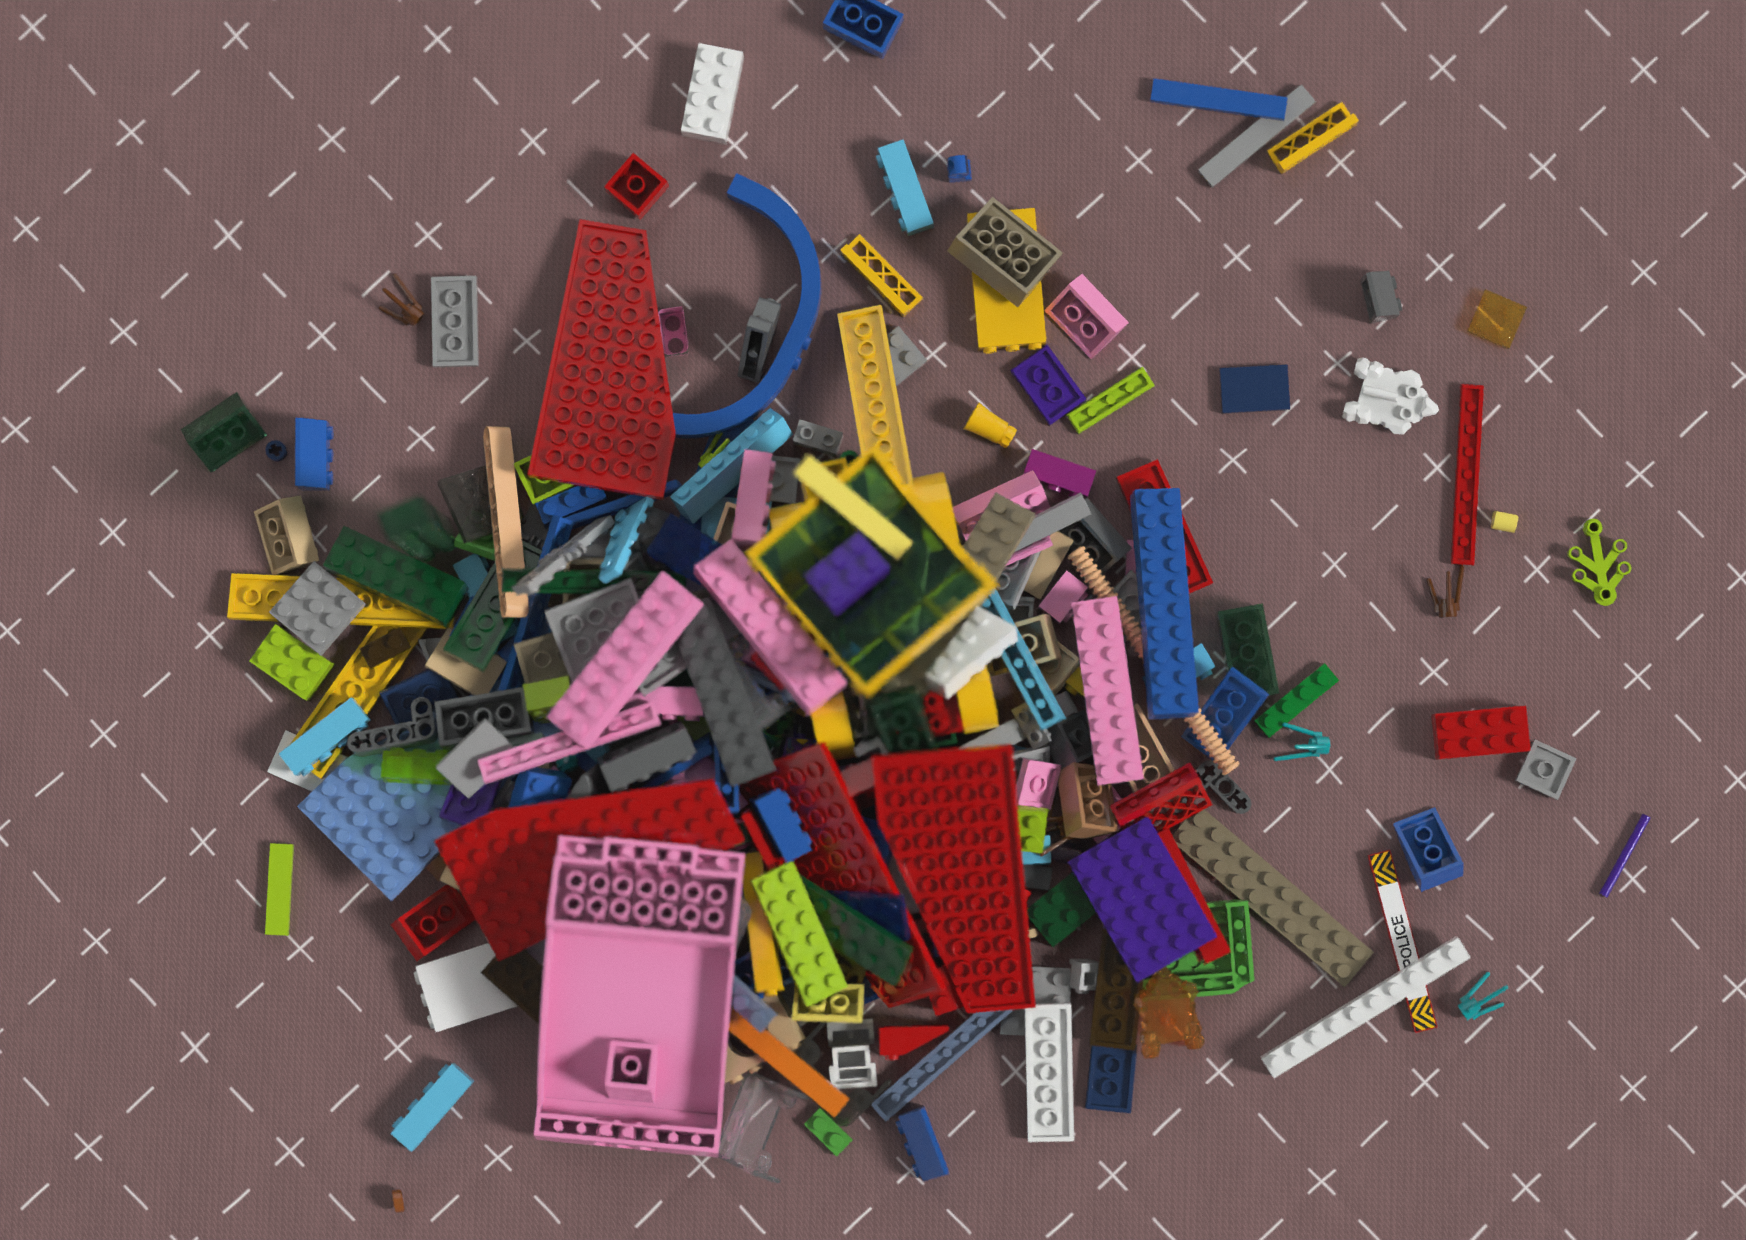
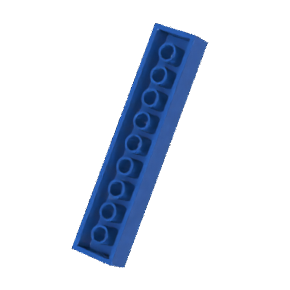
M1180 488L1137 489L1130 495L1148 719L1191 718L1199 713Z

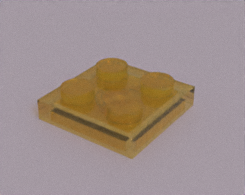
M1485 289L1467 332L1509 349L1527 307Z

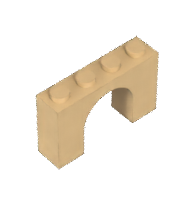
M777 991L778 995L761 999L777 1013L767 1026L768 1031L790 1050L794 1051L802 1046L800 1042L806 1038L797 1021L792 1020V1012L782 993ZM729 1036L725 1083L730 1082L733 1085L743 1079L742 1074L749 1071L750 1074H753L762 1069L761 1064L766 1060L758 1054L748 1055L740 1052L733 1045Z

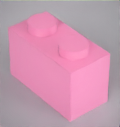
M1066 571L1038 608L1045 614H1050V617L1058 624L1062 620L1067 622L1073 615L1071 610L1072 603L1084 601L1088 596L1085 592L1088 587L1070 572Z

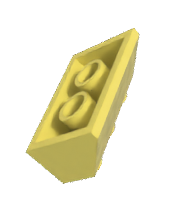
M847 984L848 987L808 1007L804 1005L795 985L792 1020L862 1023L864 985Z

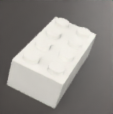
M698 43L681 127L682 136L727 144L744 60L742 51Z

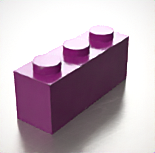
M1034 449L1031 450L1024 471L1025 474L1033 470L1040 483L1048 485L1047 489L1060 493L1062 490L1068 492L1069 497L1081 493L1083 498L1088 497L1096 474V470Z

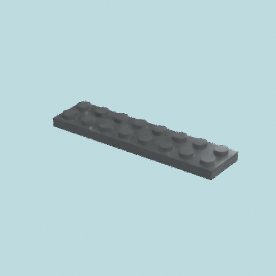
M707 597L700 600L704 603L703 607L679 635L677 642L731 786L734 787L772 772L776 768L712 598Z

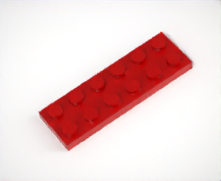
M1158 459L1116 477L1130 511V495L1134 490L1171 488ZM1182 514L1188 590L1190 594L1213 584V581Z

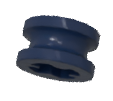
M273 440L266 445L265 452L271 460L281 461L287 455V447L282 442ZM274 445L278 448L282 447V452L279 451L281 453L279 456L270 452L274 450L272 449Z

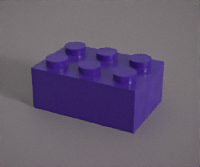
M857 532L804 576L810 588L834 616L837 617L887 577L890 571L887 563L862 534Z

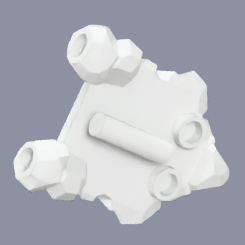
M1367 358L1357 359L1354 374L1364 379L1358 402H1346L1342 417L1349 422L1356 421L1359 424H1368V422L1376 425L1381 424L1389 428L1394 434H1405L1412 427L1411 423L1419 422L1423 417L1435 415L1439 408L1428 397L1424 388H1420L1423 385L1420 374L1413 370L1393 372V369L1383 368V364L1377 361L1370 362Z

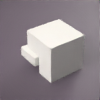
M869 1044L832 1047L833 1066H829L830 1083L838 1089L877 1086L875 1062L871 1063Z

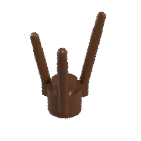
M394 273V279L413 305L410 303L405 305L386 288H382V291L403 309L401 311L403 316L383 306H379V310L398 319L406 326L410 324L414 327L425 314L421 311L423 307L415 300L398 275Z
M1461 565L1459 569L1455 600L1454 598L1451 599L1450 571L1446 572V599H1440V604L1432 580L1427 578L1434 603V612H1439V618L1457 617V611H1460L1459 601L1464 565Z
M1063 816L1047 818L1046 823H1058H1056V826L1046 828L1045 834L1057 831L1059 836L1063 835L1064 837L1043 850V853H1039L1040 856H1044L1063 843L1075 839V837L1065 835Z

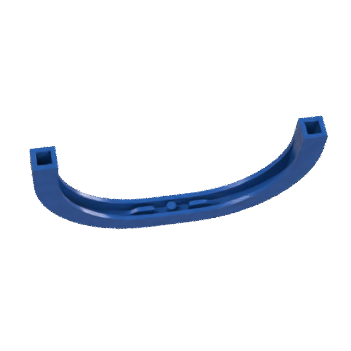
M737 173L727 191V196L729 199L765 216L786 236L800 264L802 277L800 303L787 336L762 381L745 397L723 409L702 414L673 413L675 438L690 439L715 436L740 427L761 413L784 388L792 371H797L802 361L800 355L803 349L807 350L812 338L809 336L815 325L820 307L821 273L813 241L802 220L781 197L770 189Z

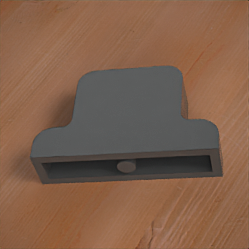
M759 297L753 315L748 320L738 377L757 383L761 379L765 361L776 333L781 304L777 303L774 299Z

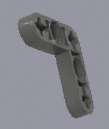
M1210 760L1205 761L1195 769L1196 773L1198 772L1199 776H1201L1205 772L1203 768L1205 765L1207 767L1213 766L1214 776L1208 775L1203 779L1207 781L1203 785L1204 789L1209 786L1237 814L1249 811L1251 799L1227 774L1222 775L1221 772L1223 771L1217 768L1219 766L1217 763ZM1222 781H1228L1231 784V791L1227 794H1222L1219 791L1218 786ZM1235 790H1237L1239 793L1235 796L1240 800L1243 798L1246 800L1244 803L1246 808L1237 809L1235 807L1237 802L1233 798L1229 802L1227 797L1233 795ZM1184 797L1180 803H1186L1187 799ZM1175 809L1174 813L1181 812L1183 809Z

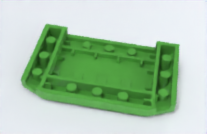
M1248 900L1206 902L1231 952L1205 966L1202 961H1197L1193 951L1143 980L1141 1001L1233 994L1239 988L1249 982H1253L1254 968Z

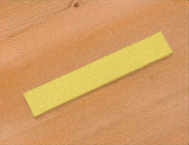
M810 455L793 472L897 560L911 545L912 541Z

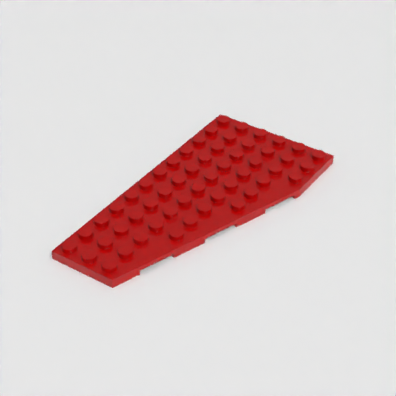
M580 219L528 477L663 500L676 432L646 230Z
M825 741L775 759L773 763L776 770L739 784V792L748 802L745 807L751 805L749 799L774 788H779L781 791L785 790L790 799L788 806L791 812L796 811L801 820V823L798 824L801 831H806L812 842L809 844L811 848L809 852L792 860L799 876H804L913 947L900 981L896 986L893 987L869 970L866 971L865 977L872 984L870 987L887 1007H896L942 992L946 986L853 798L849 796L848 788ZM744 808L739 811V817H734L735 819L742 817ZM753 840V842L749 845V847H750L751 849L754 847V848L759 852V850H758V848H757V846H756V844H755V842H754V840Z
M1012 743L872 755L879 826L887 839L897 861L896 863L916 901L939 955L944 961L966 1012L977 1013L1036 1008Z
M710 778L688 781L681 784L617 791L610 794L568 798L504 809L497 808L436 838L434 842L498 961H501L547 938V919L559 836L600 840L616 838L698 846V849L725 851L743 842L745 838L714 779Z

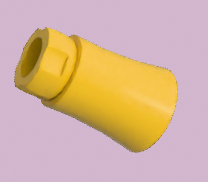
M980 402L974 408L963 428L966 431L988 439L994 444L998 443L1004 448L1009 446L1017 431L1016 428L1008 425V422L989 411Z

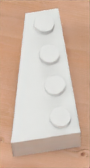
M977 606L927 672L926 681L928 689L948 699L964 686L971 676L976 672H981L988 662L994 657H999L1006 647L1012 646L1018 641L1016 626Z

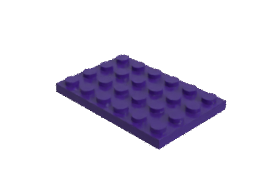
M1148 817L1068 861L1069 866L1136 982L1145 979L1217 938L1215 931Z

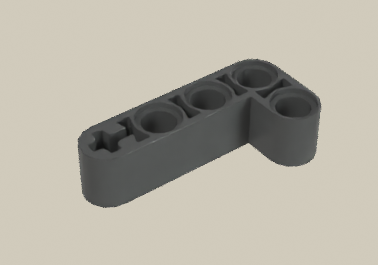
M416 698L411 704L413 721L355 732L347 740L348 748L356 756L366 757L434 743L439 736L435 707L427 698ZM428 705L426 713H418L421 706ZM424 728H432V731L429 735L422 736V731ZM408 731L409 737L406 740H400L401 733ZM381 736H387V740L384 744H377V741ZM359 741H362L363 743L360 744V748L358 749L356 746L359 745Z

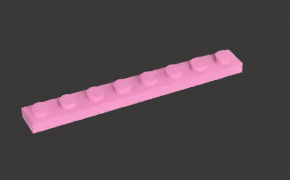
M652 701L617 713L590 748L661 725L654 702ZM563 731L480 759L478 763L483 780L487 784L587 750V748L577 743Z

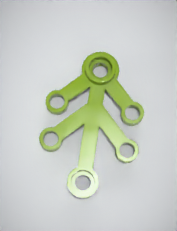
M1589 519L1583 524V532L1586 536L1590 537L1594 561L1585 556L1582 549L1577 546L1570 548L1567 554L1569 559L1576 560L1596 574L1598 584L1586 577V572L1583 569L1574 570L1571 577L1574 582L1581 583L1593 592L1596 603L1601 606H1608L1616 599V586L1623 576L1631 571L1630 563L1626 561L1620 562L1616 567V573L1609 582L1607 581V571L1619 554L1627 549V543L1623 539L1614 541L1611 551L1603 559L1599 536L1602 531V524L1597 519ZM1591 523H1594L1597 526V530L1595 532L1590 530ZM1617 542L1623 544L1622 550L1616 548ZM1573 549L1579 552L1577 558L1571 555ZM1622 564L1627 566V572L1625 573L1620 570ZM1576 572L1582 573L1583 578L1581 580L1576 579ZM1603 590L1609 592L1607 599L1602 597Z

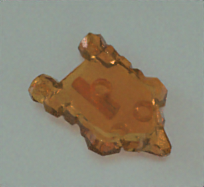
M1167 966L1153 973L1152 978H1150L1146 985L1147 989H1142L1135 996L1134 1002L1139 1015L1143 1018L1141 1022L1143 1031L1140 1032L1139 1040L1142 1044L1141 1054L1145 1059L1159 1057L1161 1044L1184 1040V1044L1189 1050L1202 1048L1205 1039L1201 1034L1202 1026L1195 1011V999L1199 993L1196 984L1186 980L1182 982L1177 975L1170 972Z

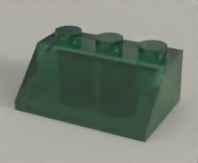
M235 392L181 429L189 446L211 473L267 436V433L238 392Z

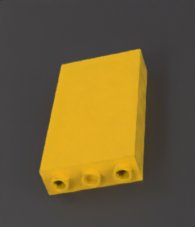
M1035 208L1010 210L1037 232ZM967 213V224L977 213ZM971 271L978 351L983 350L984 354L996 353L997 349L1005 348L1006 352L1019 351V347H1028V350L1042 349V345H1046V331L1041 281L1022 304L1016 307Z

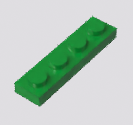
M1324 663L1255 719L1254 722L1270 738L1283 727L1282 724L1284 722L1288 723L1335 685L1339 681L1338 678Z

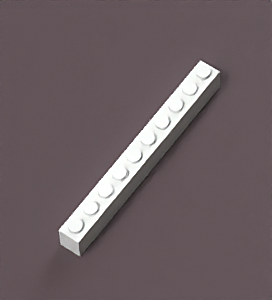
M1454 937L1260 1057L1275 1078L1471 957L1459 938Z

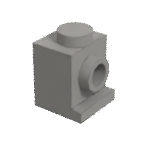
M1070 959L1069 963L1072 964L1070 987L1076 989V993L1089 994V990H1095L1099 962L1091 959Z

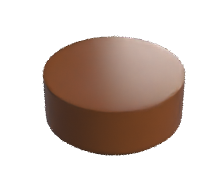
M400 1189L392 1190L395 1212H404L402 1191Z

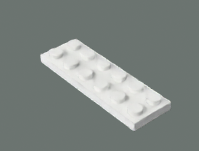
M1071 1003L1036 1004V1008L1025 1009L1028 1142L1074 1141Z

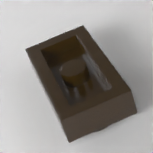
M399 627L360 648V651L370 669H373L412 647Z

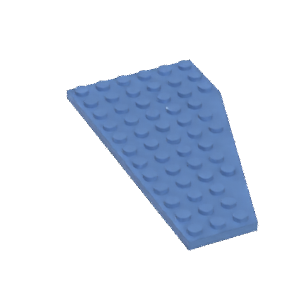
M501 679L494 683L489 693L501 691L499 690ZM533 720L534 733H543L545 737L563 732L552 721L546 724H539ZM424 728L422 731V736L429 735L432 731V728ZM409 732L401 733L400 740H406L409 737ZM439 736L434 743L366 757H358L353 754L347 757L297 806L391 901L440 854L434 840L461 826L439 818L451 786V782L436 769V765L449 753L444 752L440 747ZM385 738V739H383V740L377 742V744H378V745L384 744V743L386 742L387 738ZM518 773L504 777L499 788V791L503 787L508 778L514 781L517 778Z

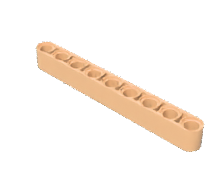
M486 426L483 441L500 612L502 617L525 618L528 615L529 609L526 593L516 596L515 592L501 591L502 568H525L511 430L509 427Z

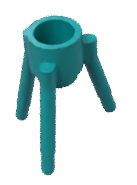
M1284 722L1282 724L1283 727L1313 736V738H1309L1308 744H1296L1294 746L1295 749H1308L1310 752L1277 756L1273 760L1281 761L1311 756L1319 757L1320 754L1328 755L1330 751V738L1322 736V732L1311 731Z
M1486 972L1469 992L1460 998L1462 1003L1457 1006L1467 1021L1471 1018L1475 1020L1481 1015L1504 1006V1003L1501 1002L1485 1009L1480 1007L1507 990V985L1478 1002L1474 997L1469 999L1490 976V972Z

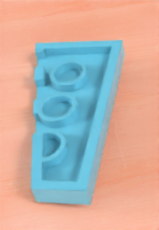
M644 497L616 514L615 524L610 532V541L605 549L606 555L601 564L599 579L605 584L622 573L631 553V550L628 548L633 545L639 536L636 530L640 524L645 523L647 518L645 514L646 508L652 507L654 503L652 498Z

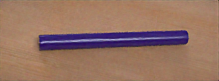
M1642 814L1603 885L1599 893L1606 898L1609 896L1651 819L1649 816Z

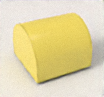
M1494 511L1491 529L1514 533L1517 527L1518 515Z

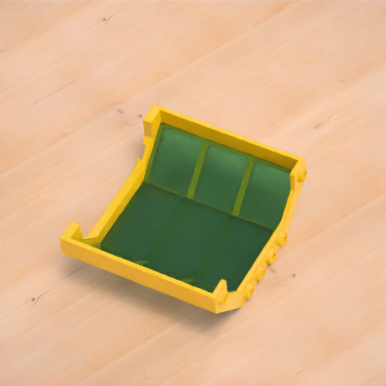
M876 444L836 478L912 541L911 545L898 560L818 493L746 552L750 558L748 564L755 572L760 570L787 602V605L784 606L793 617L798 615L802 620L799 625L807 634L812 632L816 636L815 644L822 652L827 649L831 654L828 659L837 669L841 666L852 678L853 682L851 685L859 694L864 692L868 697L998 588L992 576L981 564L978 567L976 566V562L918 498L906 482L900 483L903 479L899 476L888 457ZM860 532L887 563L890 574L835 617L806 583L804 575L853 535Z

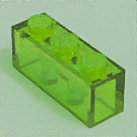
M390 748V751L383 750L380 778L385 783L451 785V782L436 769V765L449 751L435 750V753H430L424 749H413V752L404 751L402 748Z

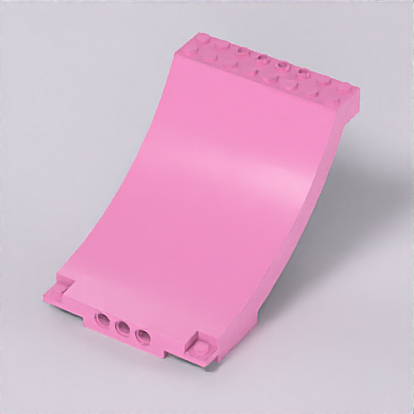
M559 836L547 919L548 932L539 1039L537 1113L534 1129L536 1140L718 1158L723 1119L728 1032L743 882L744 853L698 849V846L616 838L600 840Z

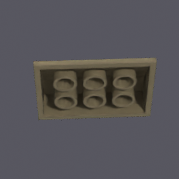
M994 197L983 206L955 237L947 251L1016 307H1019L1063 254V252Z

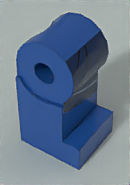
M967 155L948 157L949 183L972 181L970 159L967 158Z

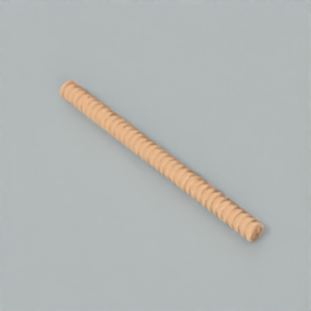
M1084 546L1077 548L1068 555V560L1073 561V566L1076 565V571L1081 572V578L1084 577V582L1089 584L1088 588L1093 589V595L1098 596L1096 599L1119 595L1114 593V587L1109 586L1110 582H1106V576L1101 575L1102 571L1097 569L1098 565L1093 563V558H1089L1090 554L1084 551L1086 549ZM1117 597L1122 633L1126 635V641L1131 642L1130 646H1134V652L1139 653V659H1143L1139 622L1134 621L1135 617L1130 615L1131 611H1127L1126 604L1123 605V600ZM1199 709L1197 715L1185 718L1184 722L1189 723L1188 727L1193 729L1192 733L1197 734V740L1200 739L1202 741L1200 744L1206 747L1205 751H1209V757L1214 758L1213 762L1219 765L1217 768L1222 769V775H1226L1238 767L1239 762H1235V756L1230 755V749L1227 750L1225 748L1227 745L1221 742L1223 739L1218 738V733L1213 731L1214 727H1210V721L1205 720L1206 716L1200 713L1202 710Z

